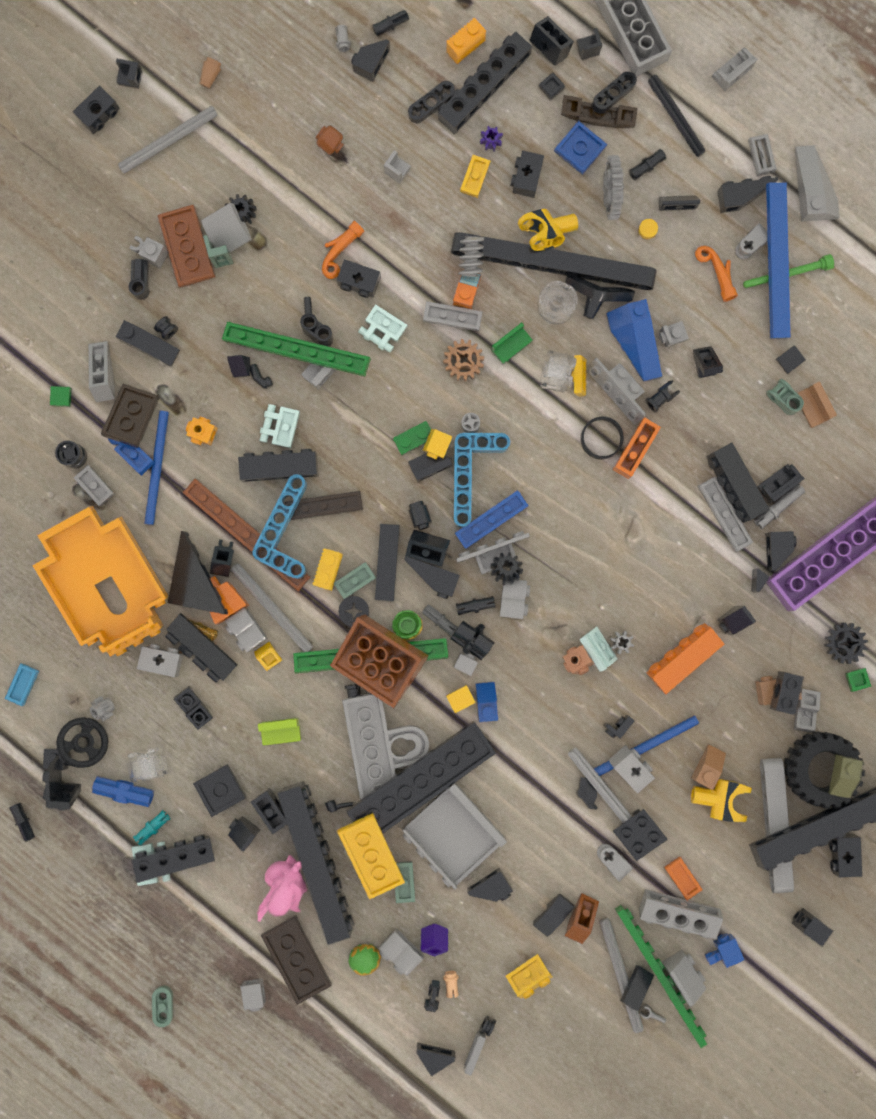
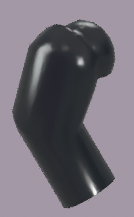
M257 364L250 365L252 378L263 389H268V387L273 385L269 376L266 378L262 377Z

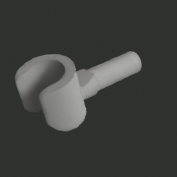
M643 1005L645 1009L649 1010V1013L643 1014L640 1012L642 1018L648 1019L651 1017L662 1023L666 1022L665 1018L652 1012L649 1005Z

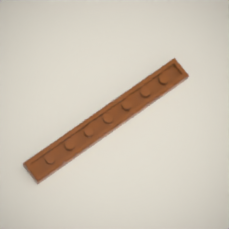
M195 478L182 493L253 553V548L260 533ZM261 548L258 551V556L264 558L267 555L266 548ZM282 556L277 557L275 560V564L278 567H281L285 562ZM295 565L292 568V572L294 575H299L302 569ZM270 567L298 592L311 578L307 573L301 579L292 578Z

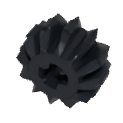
M236 194V199L229 197L230 202L235 204L237 211H240L238 215L241 222L252 224L250 218H256L254 212L257 211L256 206L253 205L254 201L248 199L245 194L242 198H240L239 194Z
M508 552L507 556L504 553H500L499 557H494V563L490 565V568L493 569L491 576H496V582L500 579L503 580L502 585H505L506 581L512 585L514 580L519 581L520 574L523 573V569L520 568L523 563L517 561V555L512 558L510 552ZM506 566L507 569L510 568V571H506V569L504 570L503 567Z

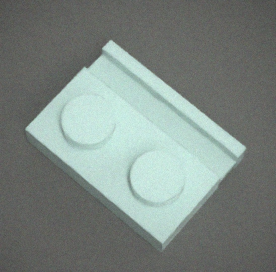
M598 627L590 630L579 639L600 672L607 669L618 659Z

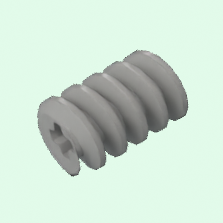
M464 236L466 239L460 240V243L464 244L465 247L460 248V251L464 252L465 255L459 256V259L464 261V263L459 264V267L463 268L464 271L458 272V274L461 276L481 277L477 274L483 272V269L477 266L482 265L483 261L478 258L483 257L484 254L478 250L484 248V245L479 244V242L484 241V237Z

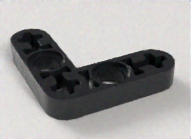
M567 275L564 286L598 301L632 302L635 291L629 288L600 287L573 275Z

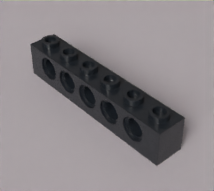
M516 31L512 36L508 35L504 39L503 45L499 49L493 50L489 56L490 59L486 63L482 62L478 66L477 72L465 80L464 86L460 90L456 89L451 95V99L439 107L438 120L454 135L531 55L532 45ZM511 53L513 57H507L505 54ZM497 66L500 68V70L495 71L492 68ZM486 80L488 83L481 84L479 81ZM468 93H473L475 97L469 98L466 95ZM458 106L461 107L462 110L455 111L453 108Z

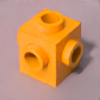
M201 416L199 419L193 417L192 421H189L186 426V435L191 438L190 442L200 446L204 443L211 446L218 428L210 424L211 421Z

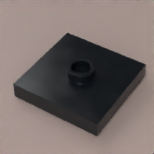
M228 764L193 783L211 818L246 799Z

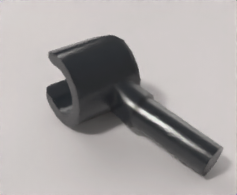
M333 799L326 802L325 806L329 812H335L341 808L352 807L353 802L336 805Z

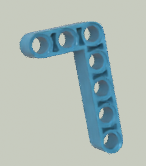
M460 433L456 436L454 443V523L459 528L466 527L471 522L472 453H503L510 446L508 435L504 433ZM465 438L469 444L466 447H461L458 445V440ZM483 438L488 444L486 447H479L477 441ZM504 439L507 445L503 448L498 447L496 441ZM465 457L468 460V464L460 466L458 459ZM460 476H465L468 479V483L460 485L457 479ZM458 496H467L468 502L464 505L459 504L457 501ZM465 514L468 517V521L465 524L459 523L457 521L458 515Z
M298 474L292 475L288 479L253 548V556L258 561L292 578L301 579L306 575V566L302 562L276 550L307 487L305 479ZM297 479L302 480V486L299 489H294L293 482ZM288 496L293 497V504L285 506L284 499ZM280 513L284 514V521L276 523V516ZM273 530L276 533V537L274 540L269 541L267 533ZM261 548H266L267 555L264 558L258 556V551ZM279 556H282L285 561L281 567L275 564V560ZM295 565H300L302 568V572L299 575H294L292 572V568Z

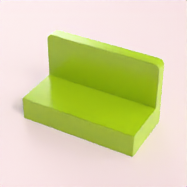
M299 718L258 723V731H261L263 745L301 740Z

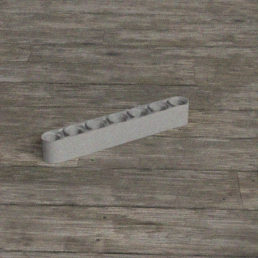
M781 758L760 760L766 837L789 827L784 765ZM792 861L777 864L775 869L769 870L770 888L773 894L794 891Z

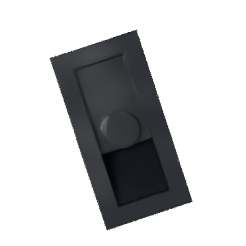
M712 346L693 349L699 378L723 373V365Z

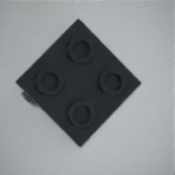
M639 809L635 810L633 817L613 830L636 861L668 840L645 809L641 811Z

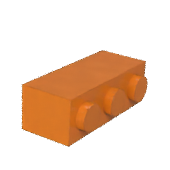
M644 417L612 470L630 479L661 427Z

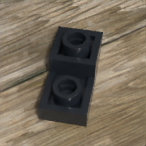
M190 686L174 697L173 700L185 712V716L197 730L213 718Z
M559 893L547 904V909L533 921V926L545 936H550L570 914L574 904Z

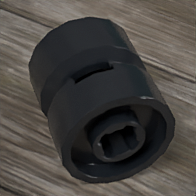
M67 440L58 444L55 450V457L61 464L75 469L82 467L86 463L87 452L81 445Z

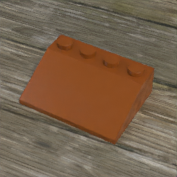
M362 615L356 618L330 666L392 708H395L420 672L428 655L367 615Z

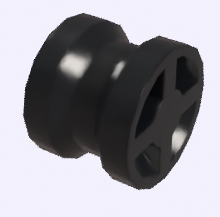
M165 316L155 324L154 330L160 332L164 340H168L175 335L178 327L171 323L168 316Z

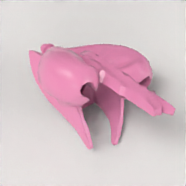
M291 855L288 856L286 861H276L271 864L265 873V882L270 887V891L259 906L257 912L259 922H261L267 911L276 917L285 915L289 910L294 912L301 911L298 905L302 895L307 892V887L300 873L301 862H297Z

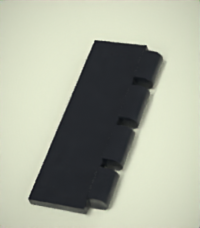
M182 613L166 629L168 633L165 637L174 646L178 642L182 643L178 649L186 657L190 658L194 654L196 657L192 662L203 672L208 667L210 670L206 675L215 683L220 679L224 681L238 665Z

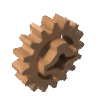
M461 339L460 344L454 341V347H447L449 353L444 352V356L448 358L443 360V364H448L445 370H451L450 377L457 375V381L461 377H463L464 381H467L468 376L473 380L474 373L480 374L478 368L484 367L481 361H484L485 358L480 356L483 350H477V343L472 346L471 340L464 343V340ZM474 354L477 359L476 365L472 361V357ZM452 356H453V358L456 360V363H455L454 366H453L452 363H451V357H452ZM467 357V363H460L461 358ZM461 370H469L468 372H460Z

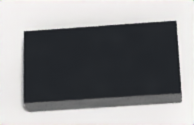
M636 965L620 1002L639 1012L654 975L641 966Z

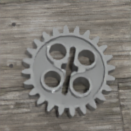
M608 155L603 174L604 207H606L608 220H618L621 215V204H623L624 200L623 169L619 155Z

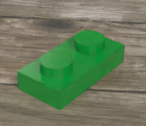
M427 421L393 438L401 456L426 443L431 431Z

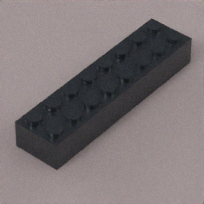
M304 781L284 787L277 794L327 945L348 939L354 930L355 922L352 914H348V901L346 896H342V883L339 877L336 878L334 871L336 870L334 859L329 857L330 847L328 841L323 839L322 833H324L321 821H317L316 814H318L315 803H311L310 796L312 794L308 784L305 785Z

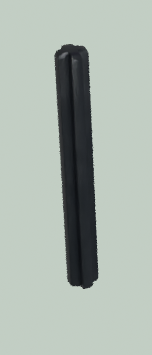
M656 74L651 76L648 80L649 85L696 157L703 155L706 149L662 81Z

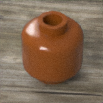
M331 125L323 126L315 137L317 139V146L328 155L333 154L334 151L338 154L344 145L342 143V133Z

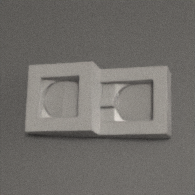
M801 689L802 700L798 701L794 729L813 733L816 729V715L820 709L821 692Z

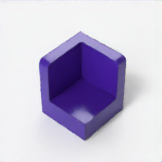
M436 923L422 928L421 951L434 957L448 952V929Z

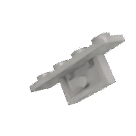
M595 358L586 367L588 373L634 425L646 416V413L634 401L645 391L621 363L608 371L599 359Z
M524 531L513 534V539L506 541V538L494 541L496 545L488 547L485 544L477 547V551L470 554V551L460 553L456 561L459 563L475 557L481 575L491 572L493 569L490 568V565L494 563L493 559L495 556L499 557L500 553H504L507 556L508 552H510L513 558L516 555L512 543L529 538L530 535L529 533L524 534Z

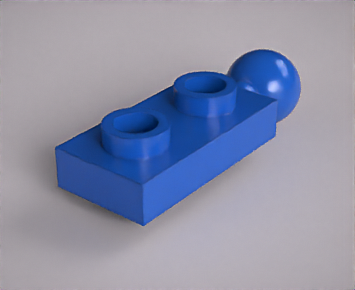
M108 438L112 445H117L114 450L141 476L155 463L140 447L136 448Z

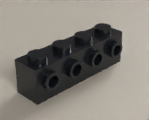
M733 442L706 456L710 468L717 475L718 483L723 486L727 493L728 501L733 504L737 517L743 523L770 510Z
M301 449L300 453H293V450L281 451L282 454H274V452L269 451L262 452V455L255 456V453H244L243 457H238L240 481L289 479L292 475L296 474L301 475L303 478L319 477L317 453L315 451L312 452V449Z
M205 834L194 836L193 840L188 842L185 839L176 841L170 847H166V845L157 846L154 848L155 851L147 853L146 850L135 853L134 857H131L137 883L215 861L209 836L205 837Z

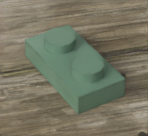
M365 562L334 582V585L345 599L376 579V577Z
M413 861L396 862L405 881L404 884L395 887L396 903L415 902Z

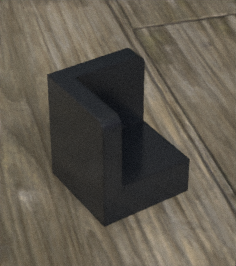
M597 28L593 29L591 36L577 39L576 44L581 60L600 55L602 42Z
M117 58L116 64L119 68L117 84L139 89L143 72L139 63Z

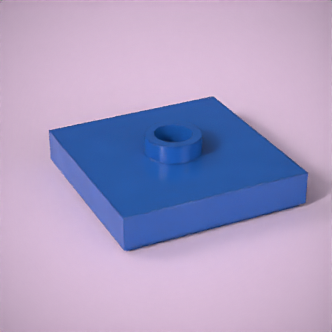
M578 121L555 147L554 152L583 175L604 151L607 143Z

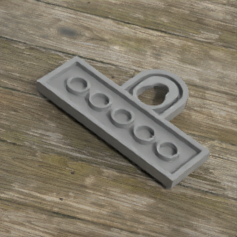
M373 694L342 699L359 797L362 800L395 777L394 768L412 765L426 755L429 749V741L423 730L414 725L387 729L383 702ZM398 738L415 742V748L408 751L405 755H395L391 751L393 741Z

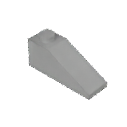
M107 341L89 344V389L96 402L115 399V383Z

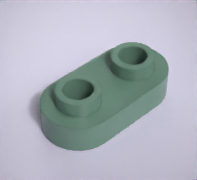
M159 986L152 994V1020L156 1026L166 1027L173 1019V992L168 986ZM160 993H165L166 998H162ZM162 1012L166 1013V1018L161 1016Z

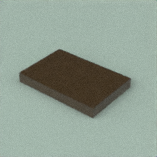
M122 384L101 431V435L138 448L159 401V396Z

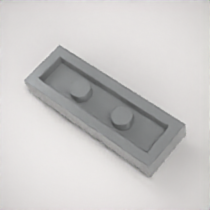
M426 301L423 322L479 332L483 311Z

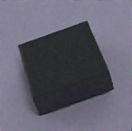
M552 72L539 84V88L552 100L565 89V85Z

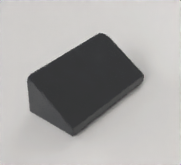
M695 195L659 197V210H696L701 202Z

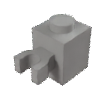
M135 236L134 239L140 242V245L138 247L131 245L129 249L138 253L143 260H148L150 264L161 268L168 255V250L165 246L148 237L143 242L140 237Z

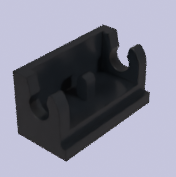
M786 464L758 485L757 488L768 503H772L805 478L793 464Z

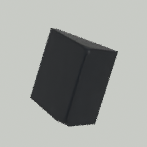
M795 345L776 359L787 374L806 361Z
M244 355L227 356L234 378L250 376V357Z
M753 569L751 591L753 593L760 592L768 581L769 576L759 569Z

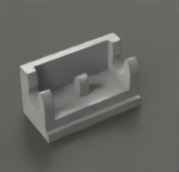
M744 47L726 64L714 72L712 78L726 91L750 71L758 59Z

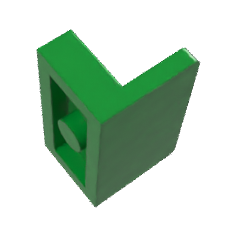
M521 322L493 344L491 351L504 365L532 343L533 340L524 330V324Z

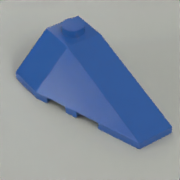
M647 300L628 303L606 313L612 335L616 337L622 350L631 360V364L643 382L662 377Z

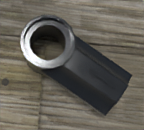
M134 259L131 260V281L128 288L135 298L144 300L150 293L148 287L149 262L148 260ZM138 286H143L141 292H135Z

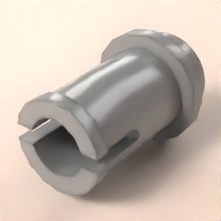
M338 25L335 27L337 36L336 47L340 52H346L351 46V42L348 40L347 26Z

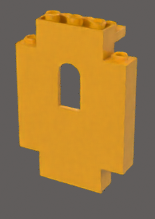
M90 506L37 535L49 556L32 566L80 646L84 644L90 646L99 641L98 637L102 643L99 646L101 652L107 651L110 657L114 654L118 657L127 652L126 648L130 645L136 647L144 642L143 638L149 635L152 638L161 632L160 629L164 625L153 606L155 608L162 606L166 603L165 599L169 596L122 517L104 525L95 508ZM111 576L127 602L126 611L122 614L112 613L95 584Z

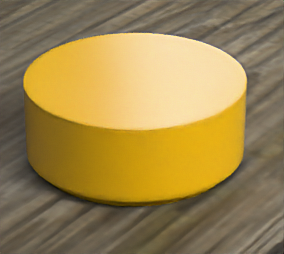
M653 219L643 220L638 228L640 236L644 239L655 237L658 232L656 221Z

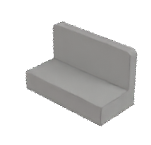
M311 363L303 371L302 376L319 390L336 370Z

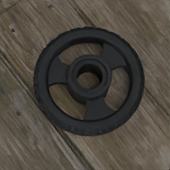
M86 717L76 718L67 722L57 736L58 754L64 762L76 768H87L97 764L104 757L108 749V735L105 728L98 721ZM80 724L82 728L81 733L74 736L72 741L64 740L66 733L72 727ZM94 728L98 731L101 738L100 749L93 747L94 738L90 732ZM81 737L87 740L85 748L78 745V740ZM71 750L77 753L86 752L89 760L77 761L71 758L68 753Z

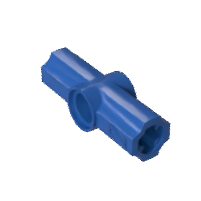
M100 776L96 777L92 787V793L110 797L113 801L125 804L133 803L145 807H150L154 796V790L135 786L134 783L129 781H116Z

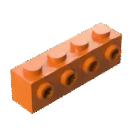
M704 623L697 626L690 636L683 638L676 648L668 651L662 660L651 665L646 674L664 694H667L725 644L715 631Z

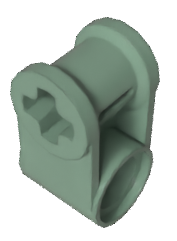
M779 379L778 384L772 390L766 392L768 398L777 404L787 415L796 414L804 405L802 397L783 379ZM789 401L796 403V409H792L789 406Z

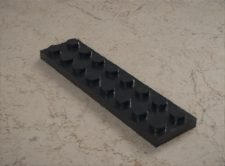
M473 721L346 810V813L353 822L373 813L383 834L496 753Z

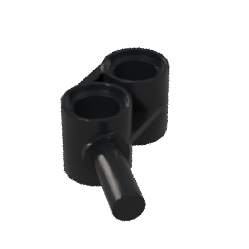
M304 297L305 314L300 319L303 333L317 344L331 346L333 343L331 328L317 320L316 316L312 314L311 297ZM309 322L314 323L312 327L305 326ZM322 334H328V335H329V336H328L327 338H325V339H321V338H320V336H321Z

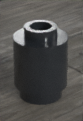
M423 501L410 504V510L408 511L414 528L419 530L429 528L432 520L427 505H424Z

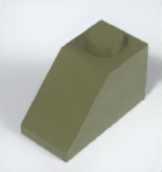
M836 755L829 794L850 798L860 781L863 761Z

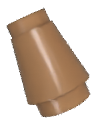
M207 57L203 63L199 84L210 89L221 71V63Z

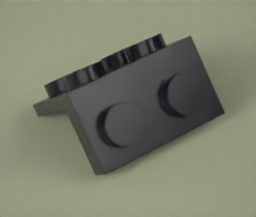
M56 756L50 762L47 770L43 772L42 781L45 783L43 800H46V808L60 811L70 810L81 792V784L62 783V770H59V756Z

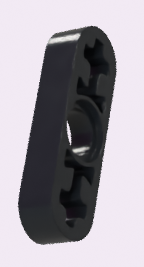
M629 71L622 73L594 97L592 109L599 114L609 110L634 89L637 82L636 75ZM628 80H629V81L631 82V83H629V82L626 83V84L624 85V87H622L624 81H628ZM616 89L619 95L613 96L609 90ZM606 97L607 100L605 101L604 105H599L598 102L601 103L602 101H604Z
M450 81L441 82L410 105L408 108L409 120L413 123H420L437 111L444 102L447 103L455 91L453 83ZM443 88H445L446 90L450 89V94H447L446 92L442 94ZM434 98L437 101L436 105L428 106L426 104L427 99ZM413 111H420V116H413Z

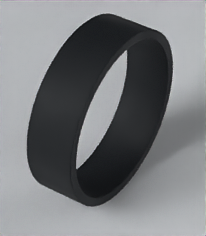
M605 416L590 420L581 433V445L584 451L592 458L600 460L614 456L621 449L624 441L623 430L619 423ZM604 420L612 423L617 428L620 435V443L614 453L607 456H599L592 453L586 447L584 433L587 426L592 422Z

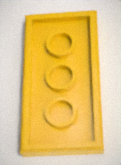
M373 813L337 830L369 900L405 883Z

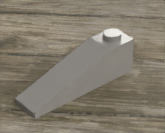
M815 145L795 147L801 222L839 219L838 198Z

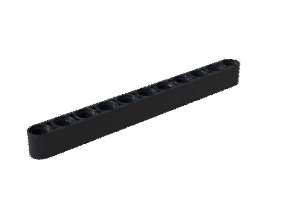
M461 232L454 233L451 253L456 256L465 255L464 252L460 251V248L465 247L464 244L460 243V240L466 239L464 236H484ZM484 237V241L479 242V244L484 245L483 249L478 250L484 254L483 257L478 258L479 260L565 276L573 275L586 280L641 290L654 289L657 270L652 267L555 249L535 251L527 244Z

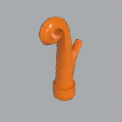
M353 221L342 235L325 244L327 248L333 246L322 263V272L326 278L334 279L339 275L340 268L333 261L357 237L359 238L365 232L356 221ZM329 267L335 268L334 271L328 272Z
M709 246L698 247L695 251L698 261L707 262L711 259L721 289L720 294L723 302L736 298L738 294L732 285L730 275L731 261L727 260L724 267L714 249ZM704 252V253H706V254H708V255H707L706 257H704V256H702L701 253Z

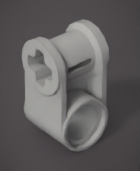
M760 223L756 225L736 246V256L740 259H747L758 249L762 248L768 242L767 230Z
M602 844L598 847V858L620 882L633 867L609 844ZM606 851L610 854L608 858L604 854Z

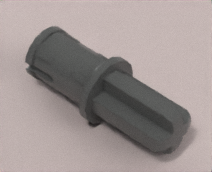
M428 604L423 609L422 613L433 621L436 627L439 626L448 633L449 636H452L454 631L457 630L458 626L454 625L445 617V614L442 615L431 605Z

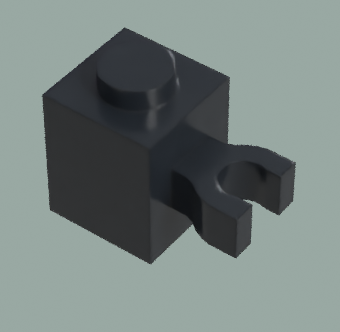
M219 539L218 546L214 547L209 574L229 578L234 553V542L230 541L229 546L224 547L222 545L223 540Z

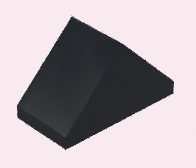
M417 1042L416 1053L431 1077L455 1062L454 1050Z

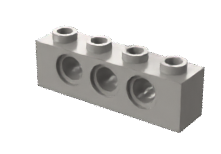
M645 889L639 907L640 919L647 923H656L665 928L679 929L684 933L698 934L703 938L717 939L723 921L721 909L647 889Z

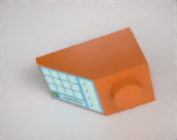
M460 277L453 306L472 309L481 277Z

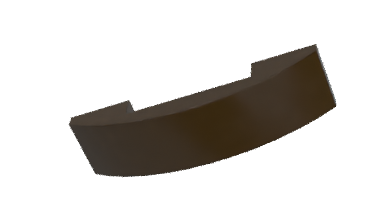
M564 95L561 115L595 126L634 128L638 108L619 105L618 108L611 107L605 113L599 114L592 109V103L583 102L582 98Z

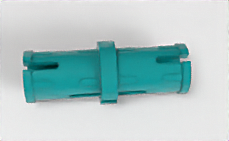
M162 810L154 819L146 822V826L133 836L136 842L139 841L138 844L140 846L153 834L156 835L159 832L158 829L171 819L168 813L165 814L166 811Z

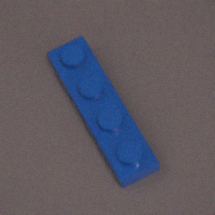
M517 490L470 522L469 525L457 531L455 535L463 547L467 549L529 505Z

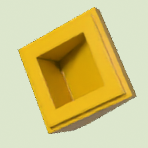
M270 642L254 651L256 659L266 671L282 661V658Z

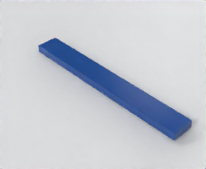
M787 182L767 183L770 339L791 338Z

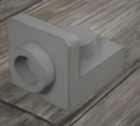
M682 321L669 326L665 325L660 329L659 338L662 344L665 343L666 348L689 339Z

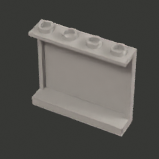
M456 783L445 789L403 828L405 840L409 844L413 842L417 847L416 852L422 858L426 857L430 861L429 866L435 873L439 871L443 876L442 881L448 887L452 886L454 889L499 846L502 847L507 843L506 838Z

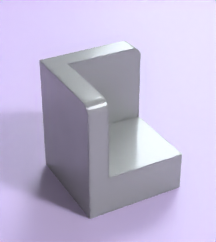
M395 150L384 164L385 174L398 183L402 182L411 169L409 164L398 158V152Z

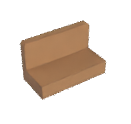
M820 381L797 393L804 401L801 410L811 428L837 416Z

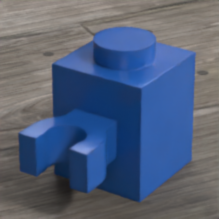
M727 933L718 936L717 940L713 941L717 950L704 954L710 965L721 960L726 968L745 961L736 938L732 934L728 935Z

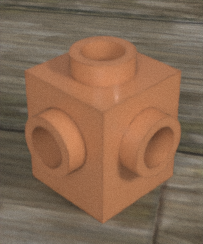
M583 645L578 648L576 646L566 651L567 654L563 656L565 660L563 664L566 670L572 674L583 675L590 670V666L595 664Z

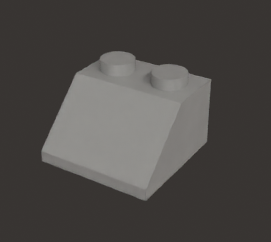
M680 950L662 962L691 1007L706 990L703 984L706 980L700 970L695 971L693 967L695 962L689 953L686 955L683 950Z

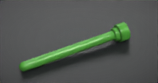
M831 254L824 255L817 262L789 269V277L816 269L825 271L834 269L833 256ZM765 275L746 280L743 286L750 288L768 283L769 276Z

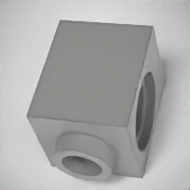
M263 978L243 981L241 993L244 1010L250 1009L251 1012L261 1010L266 1003Z

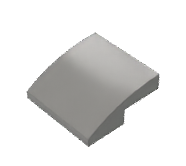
M233 203L227 204L201 220L214 248L226 245L231 253L252 240L246 223L241 222Z

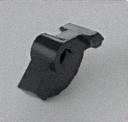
M580 777L579 788L576 791L577 797L583 800L588 809L597 810L598 807L594 804L597 798V790L587 778Z
M432 980V983L429 985L428 995L430 999H425L424 1004L426 1011L436 1012L438 1010L439 1001H436V997L439 996L440 981Z

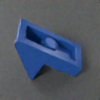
M495 682L475 683L479 722L498 721Z

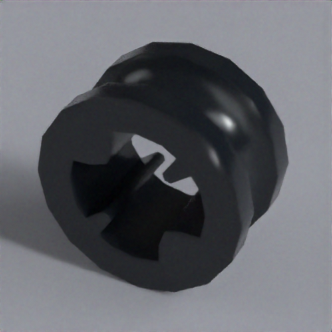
M486 1016L479 1032H485L486 1036L489 1037L495 1027L496 1020H490V1017Z

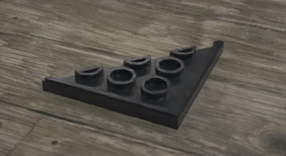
M181 531L168 603L228 615V610L224 608L221 602L222 598L216 587L213 586L205 565L199 559L200 555L195 545L191 543L188 537L189 533Z

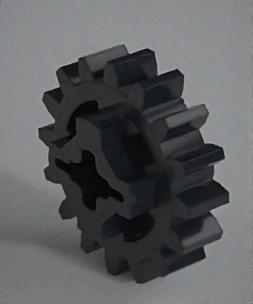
M842 622L841 627L835 624V630H828L831 635L825 636V639L829 641L824 646L829 647L826 653L833 654L832 660L838 659V663L843 664L845 661L846 664H851L852 660L854 662L859 661L858 656H865L862 651L868 650L864 646V643H868V640L863 639L866 633L859 632L861 630L860 626L854 628V623H849L847 626L846 622ZM846 641L852 642L846 646L840 645V643H844ZM836 648L841 651V654L837 652Z

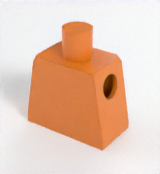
M216 576L210 578L213 586L216 587L222 598L221 602L224 608L228 610V615L210 612L215 625L222 623L242 608L249 606L248 602L230 582L226 581L220 584Z

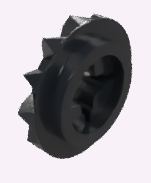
M350 596L341 602L338 613L344 624L352 626L355 622L352 614L346 612V610L352 609L353 603H355L356 609L362 610V612L356 614L355 620L362 615L369 616L368 604L361 597Z

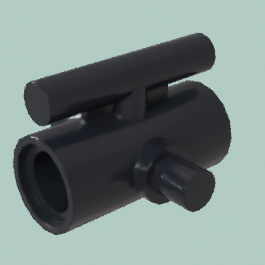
M464 620L450 638L463 648L462 651L465 654L471 653L481 661L495 643L484 635L485 626L483 624H478L474 628Z

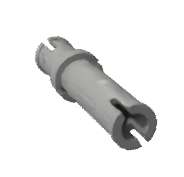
M800 484L794 486L772 506L769 505L770 510L755 519V524L757 526L760 525L759 528L763 529L773 519L779 518L781 512L805 493L802 486L799 488Z

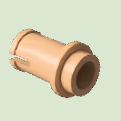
M446 971L443 976V980L446 982L447 998H453L452 994H454L455 998L459 996L457 988L459 977L456 971Z

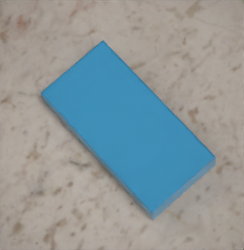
M20 663L5 699L24 706L39 674V670Z

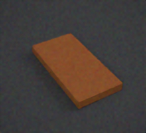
M194 204L157 215L178 287L182 288L215 278L216 276L207 253Z

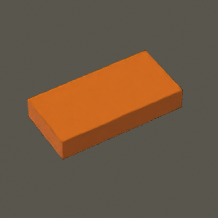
M680 856L664 867L686 900H689L703 890Z

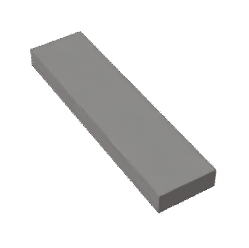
M713 477L699 485L700 492L734 551L738 552L752 544L751 537L741 520L737 517L736 511L728 501L717 478Z

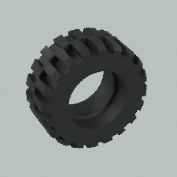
M828 732L807 733L802 736V740L797 739L794 742L795 747H790L787 751L790 754L789 758L784 760V764H787V768L784 769V775L788 776L786 782L788 786L792 787L791 791L799 796L801 800L824 809H829L831 806L838 808L841 807V803H849L851 801L850 798L829 794L830 785L823 788L813 785L809 778V765L817 754L824 751L834 754L835 757L840 755L863 761L862 758L858 757L860 755L859 750L854 748L853 743L844 739V737ZM863 769L861 771V776H865V770ZM861 777L858 785L856 786L851 796L856 797L859 793L858 791H856L858 786H863L864 782L861 781Z

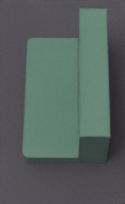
M203 236L209 259L215 268L234 264L226 245L214 248L208 236Z

